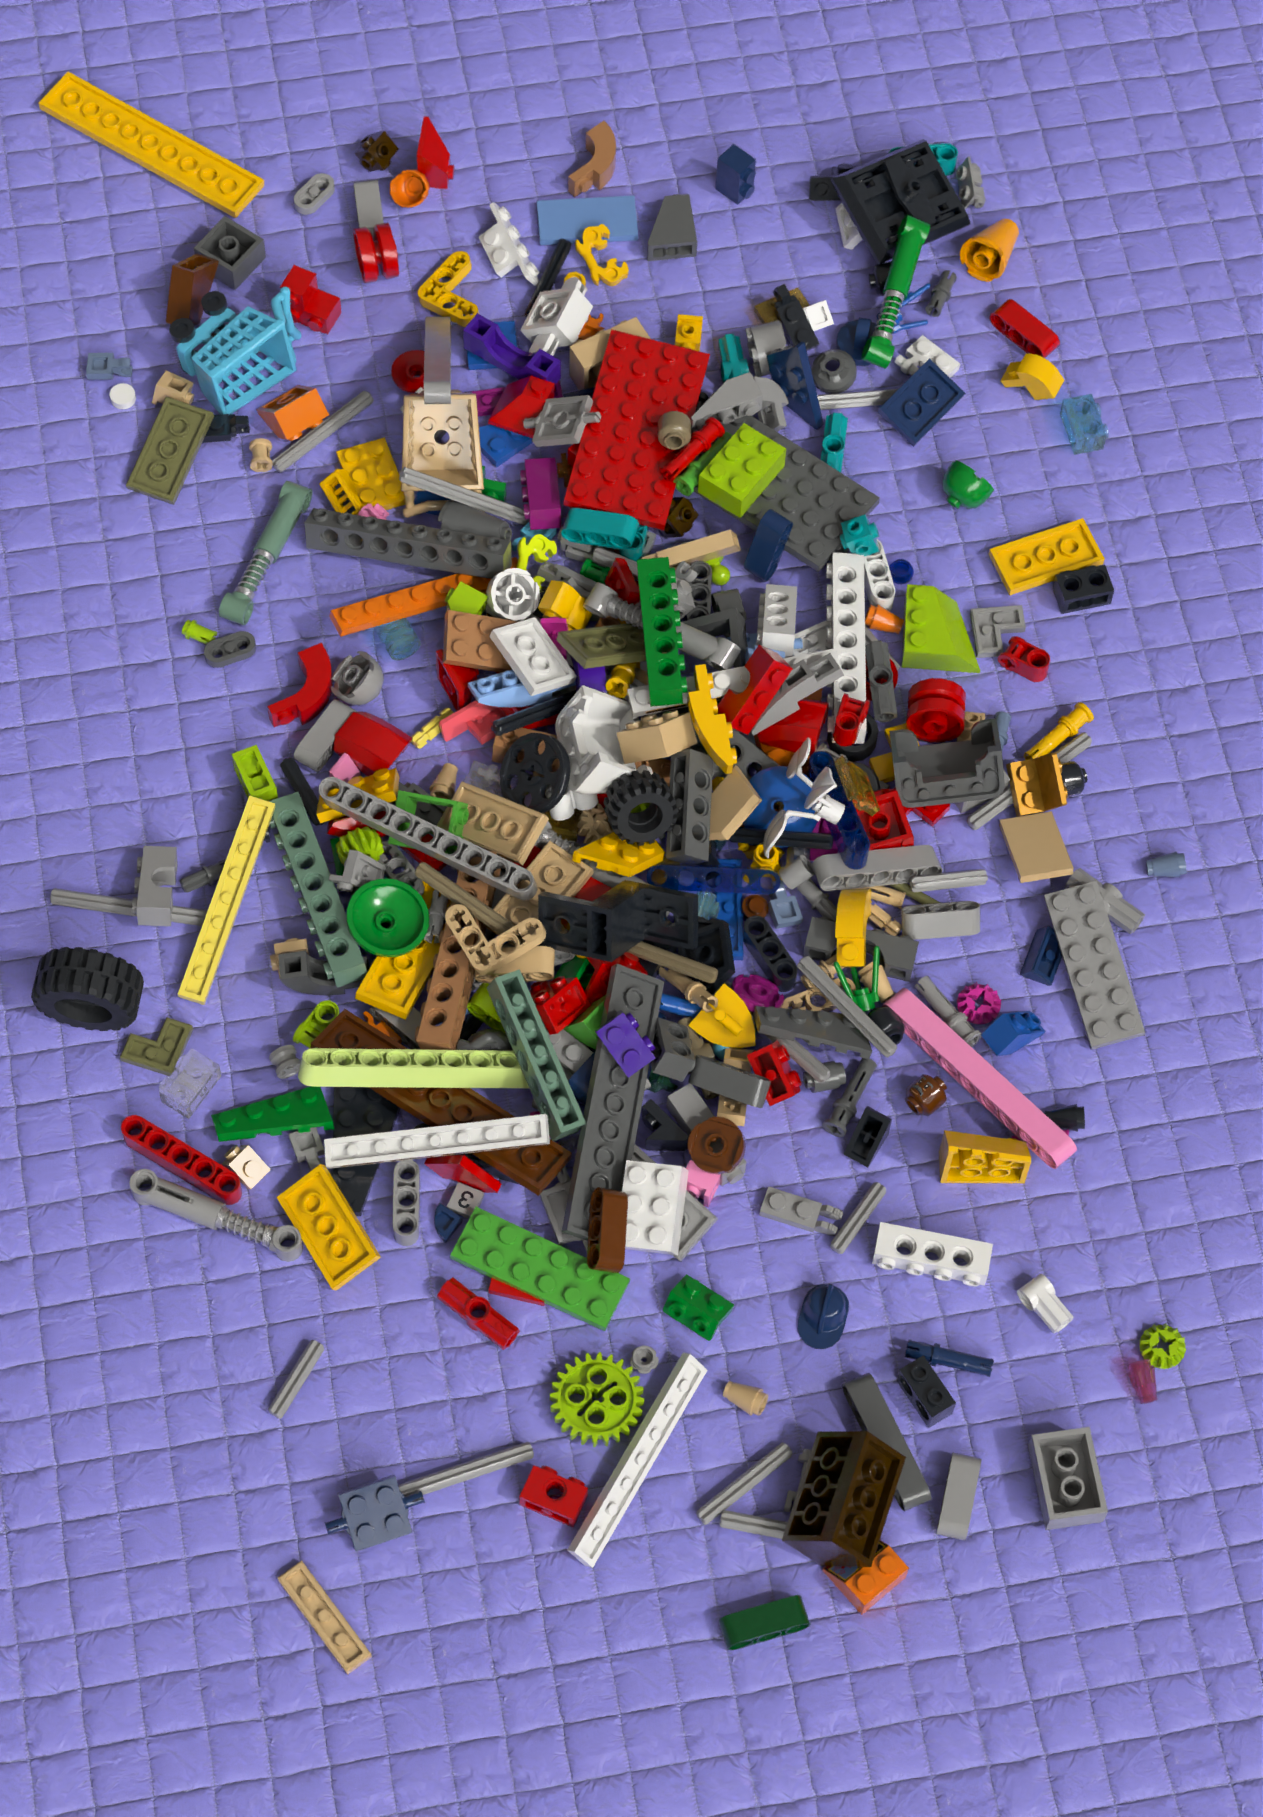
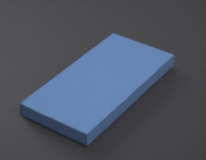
M634 195L537 201L540 246L557 245L560 239L570 241L571 244H575L576 239H578L580 243H583V231L587 227L599 226L600 224L605 225L610 231V238L601 237L602 240H607V242L638 240Z

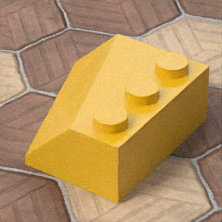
M944 1130L939 1149L940 1183H1025L1031 1165V1155L1026 1141Z

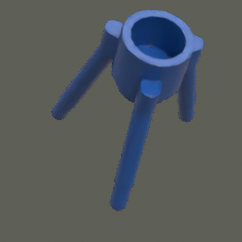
M927 283L914 293L910 292L907 299L901 303L902 307L924 293L931 285ZM900 312L897 314L898 319L895 320L896 325L893 326L895 331L892 333L895 334L901 330L927 325L928 321L922 320L899 325L900 321L903 320Z

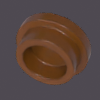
M759 895L747 896L741 905L742 913L746 919L751 916L765 918L769 910L767 901Z

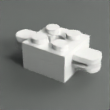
M577 277L566 280L561 289L539 293L520 330L532 343L529 350L530 353L542 349L553 356L558 347L573 345L578 340V335L587 322L593 306L584 296L587 288Z

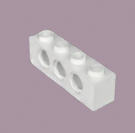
M766 584L765 594L760 593L756 645L760 644L769 649L784 651L785 658L793 657L797 586Z
M880 1222L872 1264H877L880 1268L886 1270L898 1268L906 1270L907 1273L912 1275L928 1274L942 1281L954 1279L963 1281L968 1286H979L986 1283L993 1244ZM906 1247L911 1253L908 1255L900 1254L897 1248ZM929 1252L935 1253L939 1259L930 1260L925 1254ZM962 1258L967 1262V1265L959 1266L953 1259Z

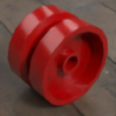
M389 223L375 224L373 229L374 241L370 230L366 226L353 229L356 256L363 282L377 281L379 277L378 265L386 279L399 277L397 248Z
M930 678L915 683L908 691L907 729L912 731L918 739L928 742H946L957 738L964 731L966 692L957 683L943 678Z

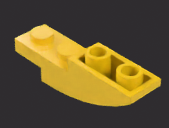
M706 664L695 665L693 675L696 691L688 692L687 697L691 720L700 742L709 756L725 774H731L733 764H737L736 749L730 748L729 739L733 738L731 722H726L725 714H718L716 698H711L710 689L714 688L712 673H707Z

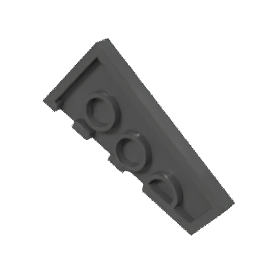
M756 1006L753 1012L758 1033L794 1041L797 1037L803 1039L808 1045L819 1047L820 1043L835 1046L836 1052L846 1054L848 1050L859 1052L860 1057L869 1059L872 1049L869 1040L842 1013Z

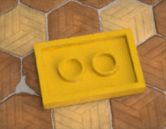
M385 437L336 451L341 469H346L363 507L367 504L375 506L378 503L385 510L406 505L404 491H401L402 482L399 480L400 475Z
M396 768L390 770L380 769L373 775L364 778L357 776L350 779L347 783L390 803L397 800L400 777ZM339 789L330 790L327 796L333 797L337 795ZM319 795L316 814L320 823L346 816L327 806L321 795ZM363 800L354 801L351 804V808H358Z

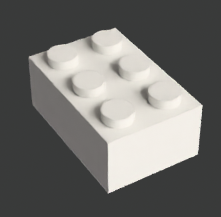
M626 1160L622 1192H625L628 1197L625 1249L678 1255L689 1170L676 1165Z

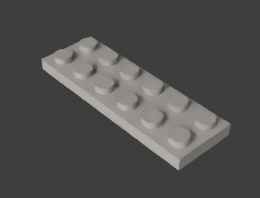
M1093 881L1044 895L1091 1050L1144 1036L1145 1030L1098 882Z

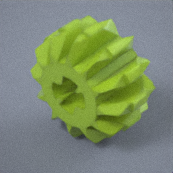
M368 826L362 829L357 827L352 832L348 831L346 836L340 837V841L336 844L338 857L344 865L349 850H356L378 861L380 855L384 853L382 840L375 829H370Z

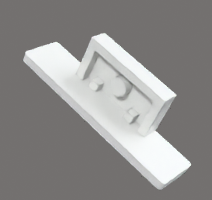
M492 202L489 206L498 223L478 237L496 274L503 277L519 265L524 277L537 287L539 271L529 261L528 256L530 253L525 245L520 243L518 238L521 235L517 228L511 225L509 221L511 219L510 213L504 206L499 207L496 203Z

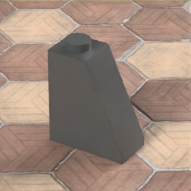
M689 194L665 196L648 240V261L697 257V236Z

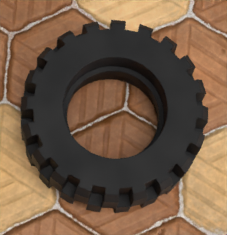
M61 947L60 950L56 948L50 950L40 958L31 998L38 1011L44 1012L45 1016L54 1018L62 1024L66 1023L72 1027H82L86 1030L108 1031L112 1029L115 1031L128 1027L137 1018L144 980L136 966L132 963L128 964L121 957L117 958L113 954L98 952L95 949Z

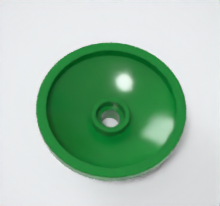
M377 879L364 884L353 894L348 904L346 921L351 936L363 949L381 957H398L413 951L423 941L429 927V912L422 896L410 885L395 879ZM386 922L390 927L384 928L380 923Z

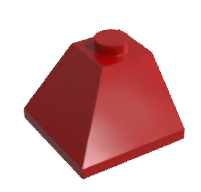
M424 116L417 150V170L425 175L430 188L448 189L449 180L454 178L455 166L450 164V153L429 117Z
M529 376L507 384L488 420V424L533 439L536 430L535 428L526 429L523 425L524 419L539 416L544 408L546 399L554 398L555 383Z
M443 649L437 650V678L455 711H458L471 703L473 694L468 688V683L477 680L479 670L443 663Z

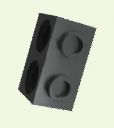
M657 1017L653 1041L656 1049L652 1051L656 1058L651 1061L653 1073L683 1082L688 1072H692L696 1063L687 1026Z

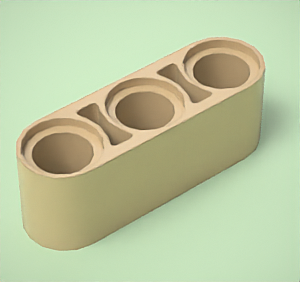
M536 946L492 974L481 975L475 970V980L491 983L494 978L519 969L525 982L551 980L554 978L555 950L547 946ZM502 947L501 950L509 953L515 947ZM477 952L484 966L487 965L489 962L483 952Z

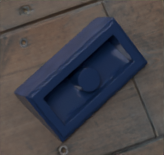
M1050 926L1036 930L1020 975L1047 986L1052 985L1062 959L1054 929Z

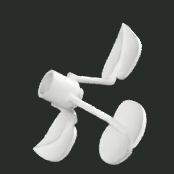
M809 737L791 758L786 777L792 779L796 774L811 788L812 791L806 798L804 808L808 810L812 807L815 813L792 810L785 812L783 809L780 810L769 824L765 833L763 850L767 858H769L770 849L783 833L789 817L812 818L816 821L823 818L836 824L845 810L844 804L827 795L829 791L837 787L829 767H825L820 772L814 783L802 773V766L808 758L811 747V738Z

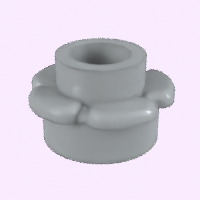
M640 1346L633 1350V1356L630 1358V1365L633 1369H637L641 1374H647L651 1372V1369L657 1367L659 1359L656 1357V1351L653 1348ZM646 1358L647 1361L642 1362L641 1359Z

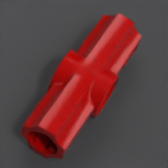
M453 1277L446 1281L437 1294V1298L466 1320L467 1325L471 1329L480 1331L503 1350L514 1342L520 1331L519 1328L494 1310L487 1299L476 1296ZM479 1309L483 1310L485 1315L475 1318L471 1313Z

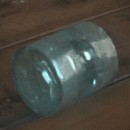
M407 618L374 627L382 643H385V648L392 660L397 661L408 658L421 646V641L413 628H411Z

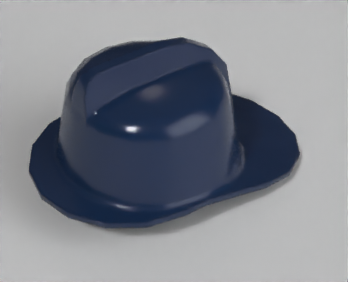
M821 1284L814 1286L807 1292L798 1320V1332L806 1345L814 1349H826L832 1347L840 1340L849 1311V1301L846 1294L840 1288L833 1286V1284Z

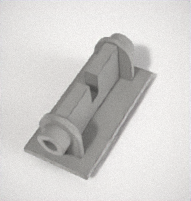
M967 157L956 171L959 198L965 210L969 205H974L975 208H982L986 199L983 187H979L982 185L981 169L976 163H971L970 157Z

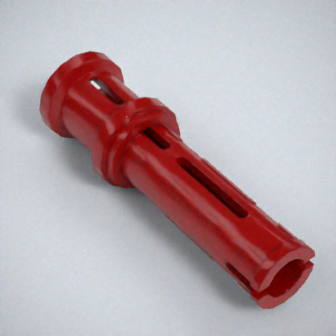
M708 417L705 425L699 431L692 433L689 443L661 469V473H665L663 474L664 478L668 481H674L701 452L708 451L711 448V443L717 437L720 438L725 434L723 425L717 419Z

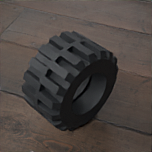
M638 770L632 771L630 776H627L625 773L621 776L622 779L620 781L615 780L612 783L613 788H608L606 791L608 797L604 798V810L618 838L622 841L626 840L631 845L636 842L638 846L644 845V842L652 844L655 843V839L659 838L661 840L664 838V833L666 831L670 832L673 828L671 823H676V814L678 813L676 801L666 781L655 772L651 775L647 770H643L642 773H639ZM651 803L648 808L641 812L630 813L639 804Z

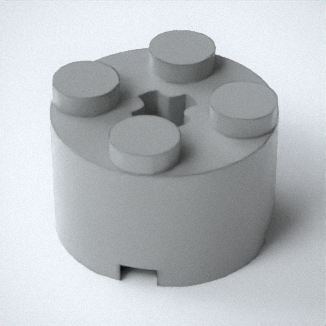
M779 321L745 328L750 358H753V369L756 377L770 375L767 355L773 350L786 347L783 328Z

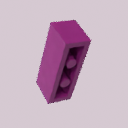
M555 457L525 459V470H520L521 485H526V487H522L523 502H528V504H523L524 520L529 519L530 530L561 528V505Z

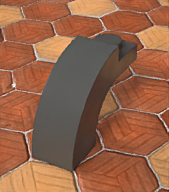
M306 950L278 954L281 982L288 988L301 993L341 995L345 994V989L358 988L363 981L361 979L337 988L334 979L328 980L323 964L327 963V961L310 957ZM365 956L363 957V960L365 962L366 970L368 972L369 963L367 957Z

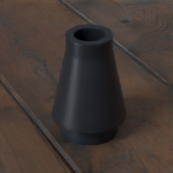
M1077 1104L1054 1110H1045V1115L1061 1129H1069L1078 1132V1129H1085L1084 1106L1077 1107Z

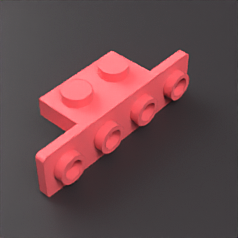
M475 700L439 722L442 738L447 742L469 730L483 745L496 736L491 729L493 721L507 715L500 707L481 704Z

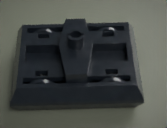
M924 139L831 178L836 193L878 265L893 259L898 242L897 232L905 215H910L930 224V230L923 245L971 224L967 212L927 141Z

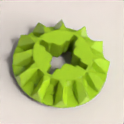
M1166 1323L1163 1325L1154 1324L1145 1330L1141 1336L1139 1343L1141 1355L1153 1367L1159 1369L1172 1368L1178 1365L1185 1355V1337L1181 1336L1177 1328H1172ZM1159 1337L1164 1343L1172 1342L1167 1348L1168 1353L1164 1352L1163 1348H1154L1159 1343Z

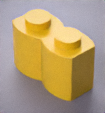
M551 580L538 606V609L543 613V618L559 617L567 619L569 631L585 629L592 616V613L583 607L586 599L580 596L573 587L562 581Z

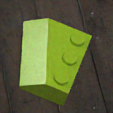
M907 584L904 600L901 668L980 673V668L957 602L934 586Z

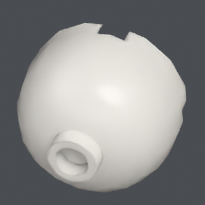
M519 568L505 569L496 574L488 583L486 595L488 596L487 604L491 612L498 618L512 621H520L530 616L537 609L540 600L539 586L530 577L531 574Z

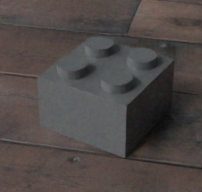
M226 216L194 247V254L219 260L215 278L234 290L266 258L264 239Z

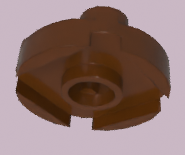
M708 1118L709 1120L697 1124L691 1131L688 1139L689 1154H691V1158L697 1167L704 1172L715 1175L730 1173L740 1164L744 1157L746 1149L744 1134L734 1122L727 1118ZM717 1138H721V1143L724 1145L723 1149L713 1153L710 1143L716 1142Z

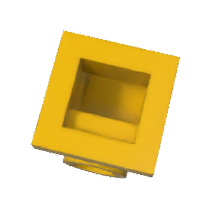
M678 314L676 346L700 351L703 316Z

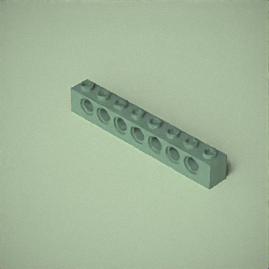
M299 792L269 801L275 803V810L269 825L271 829H277L278 833L274 834L278 849L285 850L286 854L282 856L286 870L293 871L294 876H291L290 880L294 891L301 892L302 897L298 898L302 912L303 914L309 913L311 918L306 920L311 935L317 934L319 939L315 942L319 957L325 956L327 960L323 967L328 980L333 978L338 988L364 979L367 974L365 962L357 942L349 932L346 913L334 882L329 880V869ZM338 953H344L340 956H335Z

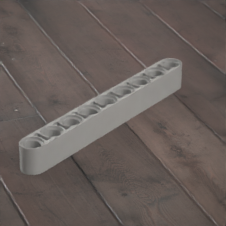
M425 317L424 404H451L450 317Z
M327 777L321 781L319 793L330 808L520 900H530L536 895L538 890L537 883L532 873L527 869L336 777ZM339 789L337 795L333 797L327 796L330 790ZM363 800L358 808H351V804L354 801ZM378 812H386L384 818L379 820L374 819L375 815ZM402 823H410L407 830L398 831V827ZM425 835H434L430 842H421ZM449 846H458L455 853H445ZM472 858H482L481 862L478 865H469V862ZM502 868L506 870L503 876L493 877L497 869ZM522 880L530 881L527 888H517L518 883Z

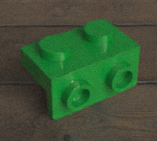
M686 1274L671 1290L663 1307V1312L710 1341L714 1337L718 1326L731 1313L734 1304Z

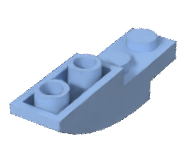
M507 670L469 682L468 688L478 703L495 707H524L551 700L552 692L575 686L576 680L572 684L531 696L514 671Z

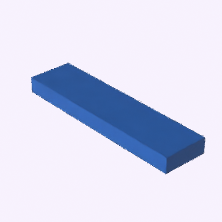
M717 859L723 868V874L715 877V919H721L729 923L733 959L743 960L742 859Z

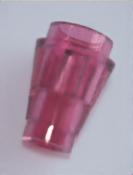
M1150 1359L1128 1364L1129 1372L1126 1374L1141 1404L1157 1401L1155 1366H1151Z

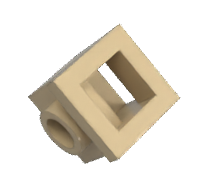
M166 370L156 384L152 403L155 405L158 402L163 404L167 396L191 405L194 399V394L191 393L194 382Z

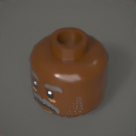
M923 1074L907 1087L905 1102L916 1115L923 1114L929 1116L946 1102L945 1090L947 1087L938 1076L933 1078L930 1075Z

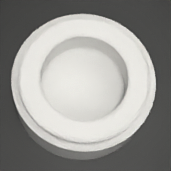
M125 383L115 385L110 390L112 405L118 409L132 407L136 401L134 388Z

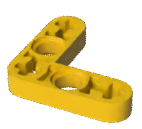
M464 251L452 253L418 289L419 302L424 308L442 317H450L452 322L462 327H466L475 315L479 314L477 305L451 292L472 269L468 253ZM442 277L451 278L448 282H439V279ZM448 302L455 303L451 308H443V305Z

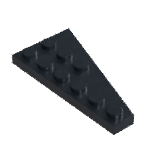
M334 1087L333 1138L392 1132L400 1107L369 1087ZM380 1163L333 1168V1179L356 1216H361Z

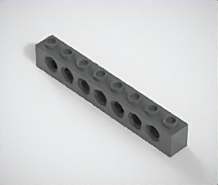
M316 508L312 509L304 522L306 547L309 549L492 579L499 572L511 569L512 567L511 540L498 537H487L474 533L456 532L449 529H438L424 525H414L400 521H389Z

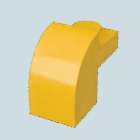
M1025 354L1022 361L1009 364L1000 381L1005 388L1025 386L1034 400L1054 399L1064 382V378L1047 359L1035 354Z

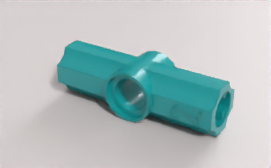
M726 334L718 339L722 361L721 376L724 384L726 380L748 373L749 367L747 359L743 357L740 337L734 334Z
M833 412L831 415H826L821 460L837 471L842 472L848 418L843 416L842 413Z

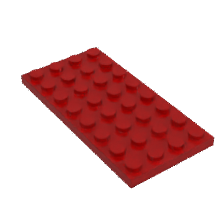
M611 329L590 413L600 412L601 420L599 423H588L583 430L563 505L573 508L626 514L637 519L640 525L660 530L665 529L676 483L664 478L663 474L665 473H661V469L682 448L672 450L661 445L658 440V421L664 413L669 411L682 412L691 421V417L696 411L710 354Z

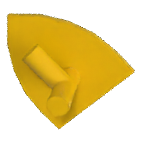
M725 983L714 994L718 999L717 1007L715 1008L712 1004H708L714 1011L707 1013L702 1009L688 1025L708 1041L724 1047L745 1048L756 1046L755 1027L752 1016L744 1001Z

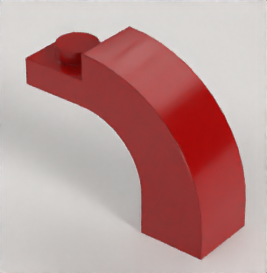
M322 642L298 652L299 666L306 677V682L296 694L267 706L269 720L273 727L289 724L297 717L301 724L304 725L318 716L327 705L332 693L333 679L330 659Z

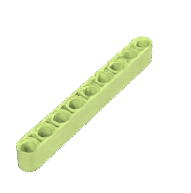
M311 1048L305 1050L302 1054L298 1072L299 1081L304 1085L312 1087L529 1088L514 1051Z

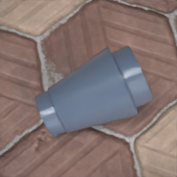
M1177 851L1146 860L1148 876L1180 878V875L1187 874L1184 853L1177 854Z

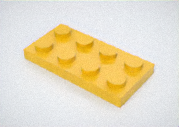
M1083 518L991 548L988 554L1009 596L1052 582L1055 579V575L1063 571L1081 570L1091 565L1100 566L1104 564L1105 560Z
M319 1164L277 1196L293 1226L300 1232L302 1241L332 1290L337 1291L381 1258L325 1165Z

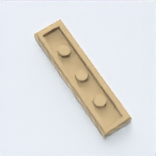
M302 1560L277 1578L278 1582L347 1675L372 1657L369 1650Z

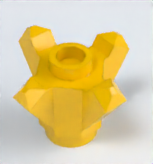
M760 844L755 846L749 845L750 848L747 851H743L745 856L752 860V864L743 876L747 884L754 883L758 877H770L772 882L782 880L779 875L781 867L778 860L785 852L779 847L773 846L770 849L769 858L765 857L763 845Z

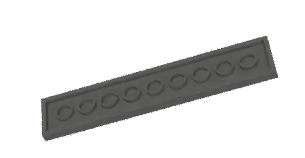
M619 964L611 966L600 1027L615 1017L618 1011L622 1010L625 1015L630 1012L639 1024V1027L636 1028L641 1038L647 1035L653 1044L664 981ZM599 1036L583 1115L586 1123L581 1126L561 1231L587 1241L590 1200L594 1189L597 1187L622 1191L626 1160L632 1161L649 1069L648 1063L628 1078Z

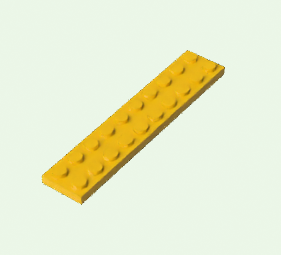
M67 72L39 102L40 110L234 218L238 217L265 186L264 179L70 72Z

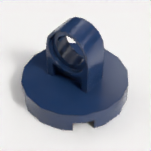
M860 317L858 320L846 323L841 327L837 335V349L847 352L853 358L856 366L871 365V363L862 360L861 355L868 338L873 336L877 324L871 322V319Z

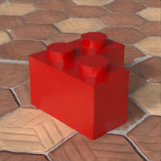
M293 265L280 286V289L282 287L290 289V310L293 322L305 325L315 332L320 331L328 335L342 313L340 298L318 289L316 273Z

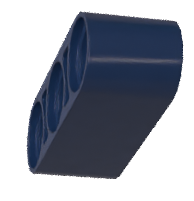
M769 509L763 515L744 562V569L767 582L777 569L785 544L793 528V522L773 509Z

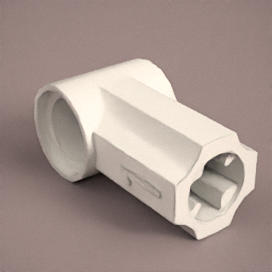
M1039 1274L1017 1290V1295L1023 1305L1030 1311L1034 1310L1053 1334L1061 1331L1073 1320V1315L1055 1295L1053 1285L1043 1274Z

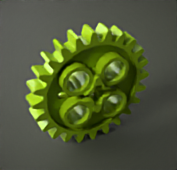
M598 1352L596 1360H592L589 1353H586L585 1362L575 1357L574 1367L566 1363L565 1371L567 1374L557 1373V1379L560 1382H552V1389L556 1392L550 1394V1401L556 1402L551 1405V1412L558 1413L554 1417V1422H564L561 1426V1432L564 1433L571 1430V1440L575 1439L578 1435L581 1436V1445H584L587 1439H592L593 1447H596L600 1439H602L605 1446H608L610 1437L617 1443L620 1442V1432L629 1436L630 1430L628 1425L637 1427L638 1421L635 1417H642L643 1410L639 1406L644 1405V1398L638 1397L643 1394L644 1389L641 1386H636L640 1381V1377H630L633 1373V1367L631 1366L624 1370L623 1359L614 1364L612 1354L608 1356L606 1361L602 1360L601 1352ZM595 1375H600L606 1381L602 1384H594L590 1379ZM612 1383L617 1384V1386H614L607 1391V1389ZM573 1394H580L584 1397V1400L580 1403H573L569 1400V1397ZM594 1396L598 1399L602 1396V1402L600 1403L596 1400L592 1403V1397ZM614 1396H621L625 1399V1402L621 1405H614L610 1399ZM587 1408V1410L582 1416H577V1413H580ZM597 1414L603 1417L604 1420L599 1424H593L588 1420L589 1417Z

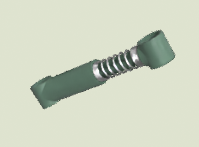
M291 481L284 483L279 494V501L253 548L254 554L253 559L249 562L250 565L247 566V570L244 571V576L241 577V581L232 593L227 592L222 599L219 608L220 617L241 625L248 623L254 607L252 601L255 596L254 591H258L257 586L261 585L260 580H264L263 575L267 574L266 569L270 568L269 565L277 561L301 513L307 511L312 499V489Z

